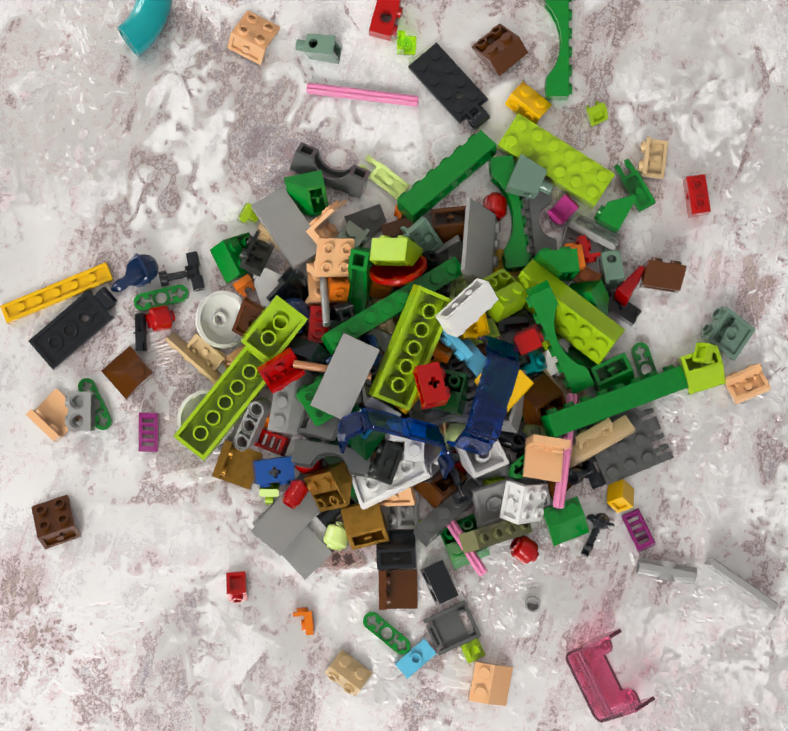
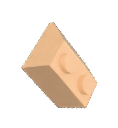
M475 660L468 700L506 706L513 667Z

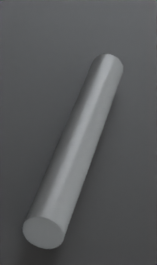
M320 277L322 321L324 327H329L331 323L327 277Z

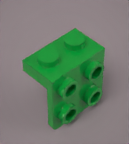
M323 374L313 379L314 383L307 386L305 384L296 390L298 393L295 394L296 400L302 404L315 426H320L335 417L310 405L324 376Z

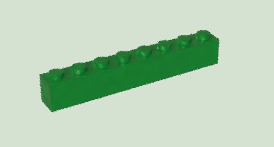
M454 256L323 334L321 337L322 342L331 355L334 354L343 333L359 339L401 314L413 284L438 292L461 278L463 274L460 263Z
M671 364L662 367V372L657 373V370L646 373V378L641 379L638 376L630 379V384L624 385V382L616 384L611 391H608L607 388L597 391V396L591 398V395L579 398L580 402L574 404V401L565 403L560 410H557L556 407L546 410V415L540 417L546 436L558 437L688 388L681 366L674 367Z

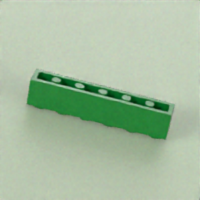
M481 130L477 134H472L465 144L459 145L453 154L443 158L435 169H430L421 181H416L409 191L403 192L398 197V210L414 224L483 166L490 157L496 155L497 144Z

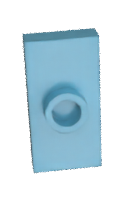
M423 638L399 659L395 665L408 679L437 653Z

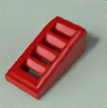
M643 266L638 267L617 287L614 299L623 306L627 305L644 272Z
M263 428L255 446L280 456H285L291 438L275 432H269ZM265 434H268L265 444L263 445L262 442L264 440ZM273 436H274V437H275V440H274V443H273L272 448H271V447H269V446H270L271 441H272V438H273Z

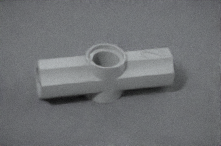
M639 557L636 573L657 577V579L672 582L675 580L695 584L697 568L679 565L676 562L666 560L658 561Z

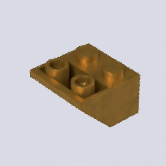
M344 461L322 466L303 478L320 512L346 507L350 504L352 477Z
M359 502L340 508L346 535L352 550L389 541L388 524L380 502L365 510L361 509Z

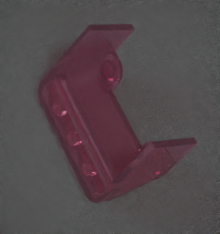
M621 629L600 635L566 653L565 657L593 717L601 723L636 713L655 700L654 696L640 700L638 694L633 689H622L606 654L610 653L613 649L610 639L621 633Z

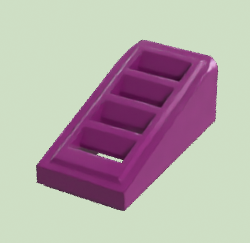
M139 412V452H158L159 413ZM144 419H154V423H146ZM144 427H154V431L144 430ZM144 434L154 435V438H144ZM143 442H154V446H143Z
M639 508L621 516L638 553L655 546V540ZM636 516H638V518H639L638 520H636V521H634V522H631V523L628 522V520H630V519H632V518H634V517H636ZM640 523L642 524L641 527L632 531V527ZM645 531V534L637 538L635 537L636 534ZM646 538L649 539V541L641 545H639L638 543L639 541H642Z

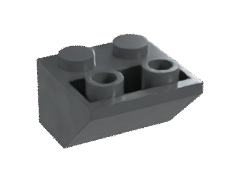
M304 409L297 432L316 440L335 441L340 432L341 419L333 417L322 425L315 426Z

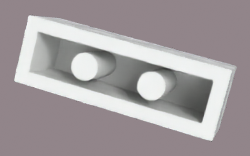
M476 278L436 315V318L446 334L458 338L465 333L469 326L477 322L481 315L491 309L493 304L499 299L488 281Z

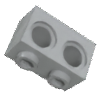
M68 392V396L65 397V406L68 407V415L65 416V426L71 431H95V392ZM79 396L84 400L83 405L80 407L76 404V399ZM78 416H82L83 418V424L81 426H78L76 424V418Z

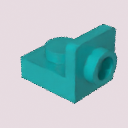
M542 351L528 353L530 361L522 364L523 367L520 368V370H526L527 377L547 369L546 359Z

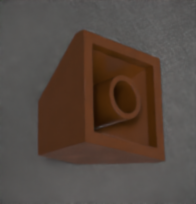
M131 346L101 370L126 400L155 375Z

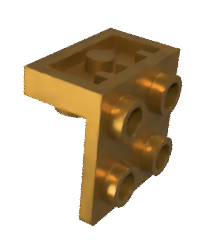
M225 440L212 477L250 489L254 480L252 461L261 460L262 453L249 448L240 451L235 448L233 442Z

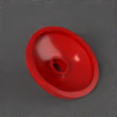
M421 255L413 266H377L373 264L369 270L370 277L374 282L391 287L404 286L413 282L425 272L427 260Z

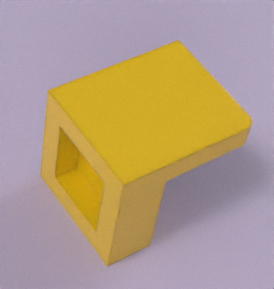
M624 479L609 484L607 487V504L617 513L633 508L634 488Z

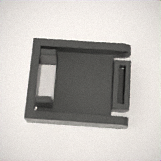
M465 600L423 620L424 623L433 622V624L426 628L435 647L444 646V649L438 651L439 655L481 636ZM465 611L473 626V629L466 631L459 614Z

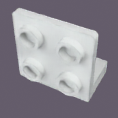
M506 480L499 518L517 525L541 521L544 514L543 508L545 498L547 497L548 484L525 485L514 480Z

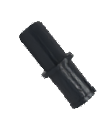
M145 313L135 314V332H133L135 334V351H148Z

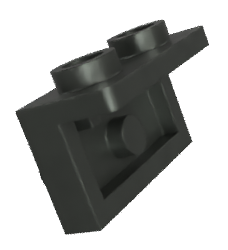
M256 231L254 237L249 236L245 245L248 248H243L239 256L242 259L239 267L260 277L274 247L257 239L260 232Z
M387 439L382 440L375 449L376 456L374 461L372 460L368 467V477L387 485H392L404 448L390 443Z

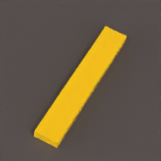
M105 262L0 305L7 324H10L80 295L89 289L92 290L114 281L108 263Z

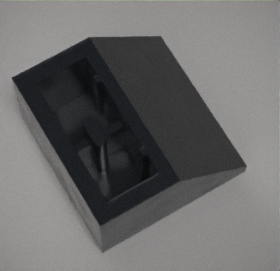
M414 529L389 530V541L376 544L377 570L417 568Z

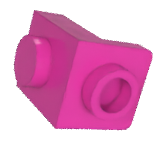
M566 193L547 213L550 215L549 218L553 223L561 226L580 206Z

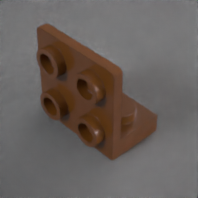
M68 495L31 507L37 538L44 549L82 537L80 529L74 521Z
M378 570L379 610L416 609L418 607L417 570Z

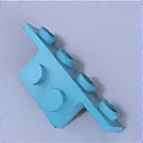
M443 329L440 335L443 344L446 347H450L455 357L478 377L491 362L470 340H460V337L457 338L446 334Z

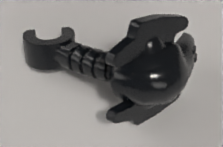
M597 513L596 516L595 514H589L586 517L594 525L590 533L591 535H589L588 541H586L581 551V554L586 557L592 551L600 530L609 529L613 531L615 527L613 523H609L610 519L605 513Z

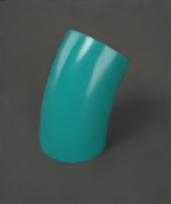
M135 0L130 14L117 27L123 40L137 57L147 51L161 34L171 11L172 0Z

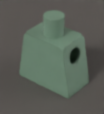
M307 34L306 40L297 39L296 51H303L312 60L339 64L342 45L337 37L333 35Z
M521 154L504 192L535 199L539 191L549 195L554 184L544 180L547 173L545 168Z
M602 245L603 252L599 257V269L602 274L601 280L606 290L617 289L625 280L620 250L614 251Z

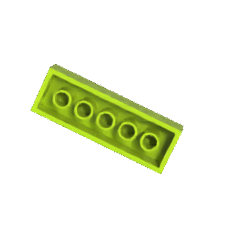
M519 113L497 146V150L506 156L513 155V160L516 162L522 154L545 168L547 173L544 180L554 184L555 187L592 210L615 175Z
M532 259L521 271L516 281L525 289L543 281H548L558 302L554 319L555 332L599 365L619 340L625 329ZM525 302L523 307L531 314L536 313L534 308H529L527 302Z
M413 284L368 394L408 411L410 410L417 393L413 371L416 366L429 364L443 331L436 315L452 299L420 285Z
M245 346L173 437L206 462L245 413L248 405L265 388L266 383L257 368L267 361Z

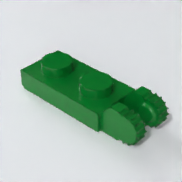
M627 158L624 160V164L630 172L629 175L625 176L618 164L614 166V169L629 196H637L634 206L640 213L654 205L656 201L638 170H635L631 161Z

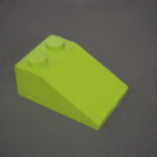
M276 295L241 337V342L268 362L284 351L308 318Z

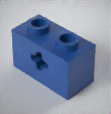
M292 456L253 460L254 483L260 484V487L272 486L271 483L279 482V485L290 484V480L295 479L294 466L291 462ZM272 467L278 470V473H275V477L269 474V471L273 469Z

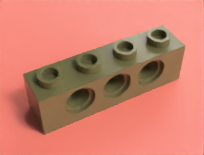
M504 520L459 534L458 536L463 553H468L533 531L530 523L517 525Z

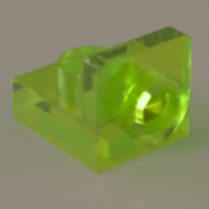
M398 30L397 55L414 56L416 54V36H405V31Z

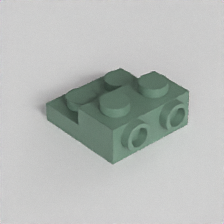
M721 306V308H717L713 312L711 323L706 324L702 328L703 335L701 338L707 343L717 345L719 351L735 361L756 329L730 308Z

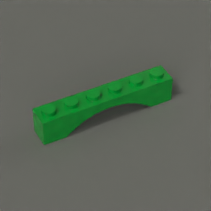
M544 0V8L551 15L559 35L558 59L554 68L545 79L546 100L567 101L569 95H572V83H569V76H572V65H569V58H572V46H569V39H572V28H569V21H572V9H569V2H572V0Z
M513 155L490 157L488 161L490 181L507 199L511 215L510 238L501 254L503 268L507 272L522 271L531 261V254L527 253L526 247L529 245L528 235L524 234L526 219L521 214V209H523L522 197L519 198L518 195L504 192L516 165V161H513Z
M359 246L351 249L348 264L350 289L347 301L352 302L354 315L367 309L372 281L369 270L374 264L369 261L371 249Z
M543 281L526 289L528 297H525L529 308L533 307L536 312L532 314L536 324H541L543 327L540 332L544 341L548 340L550 346L547 348L551 356H556L558 360L555 365L559 374L563 372L565 378L562 380L566 389L571 388L572 393L575 394L595 385L584 361L569 354L557 340L554 319L558 302L548 281Z

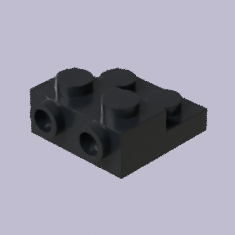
M290 267L277 280L279 284L266 297L268 301L271 302L278 295L284 301L286 299L298 298L305 302L309 293L308 282L304 279V273L298 268L294 270Z

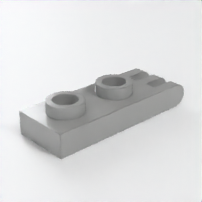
M578 212L568 226L575 232L586 235L593 242L599 243L611 250H614L622 239L619 234Z

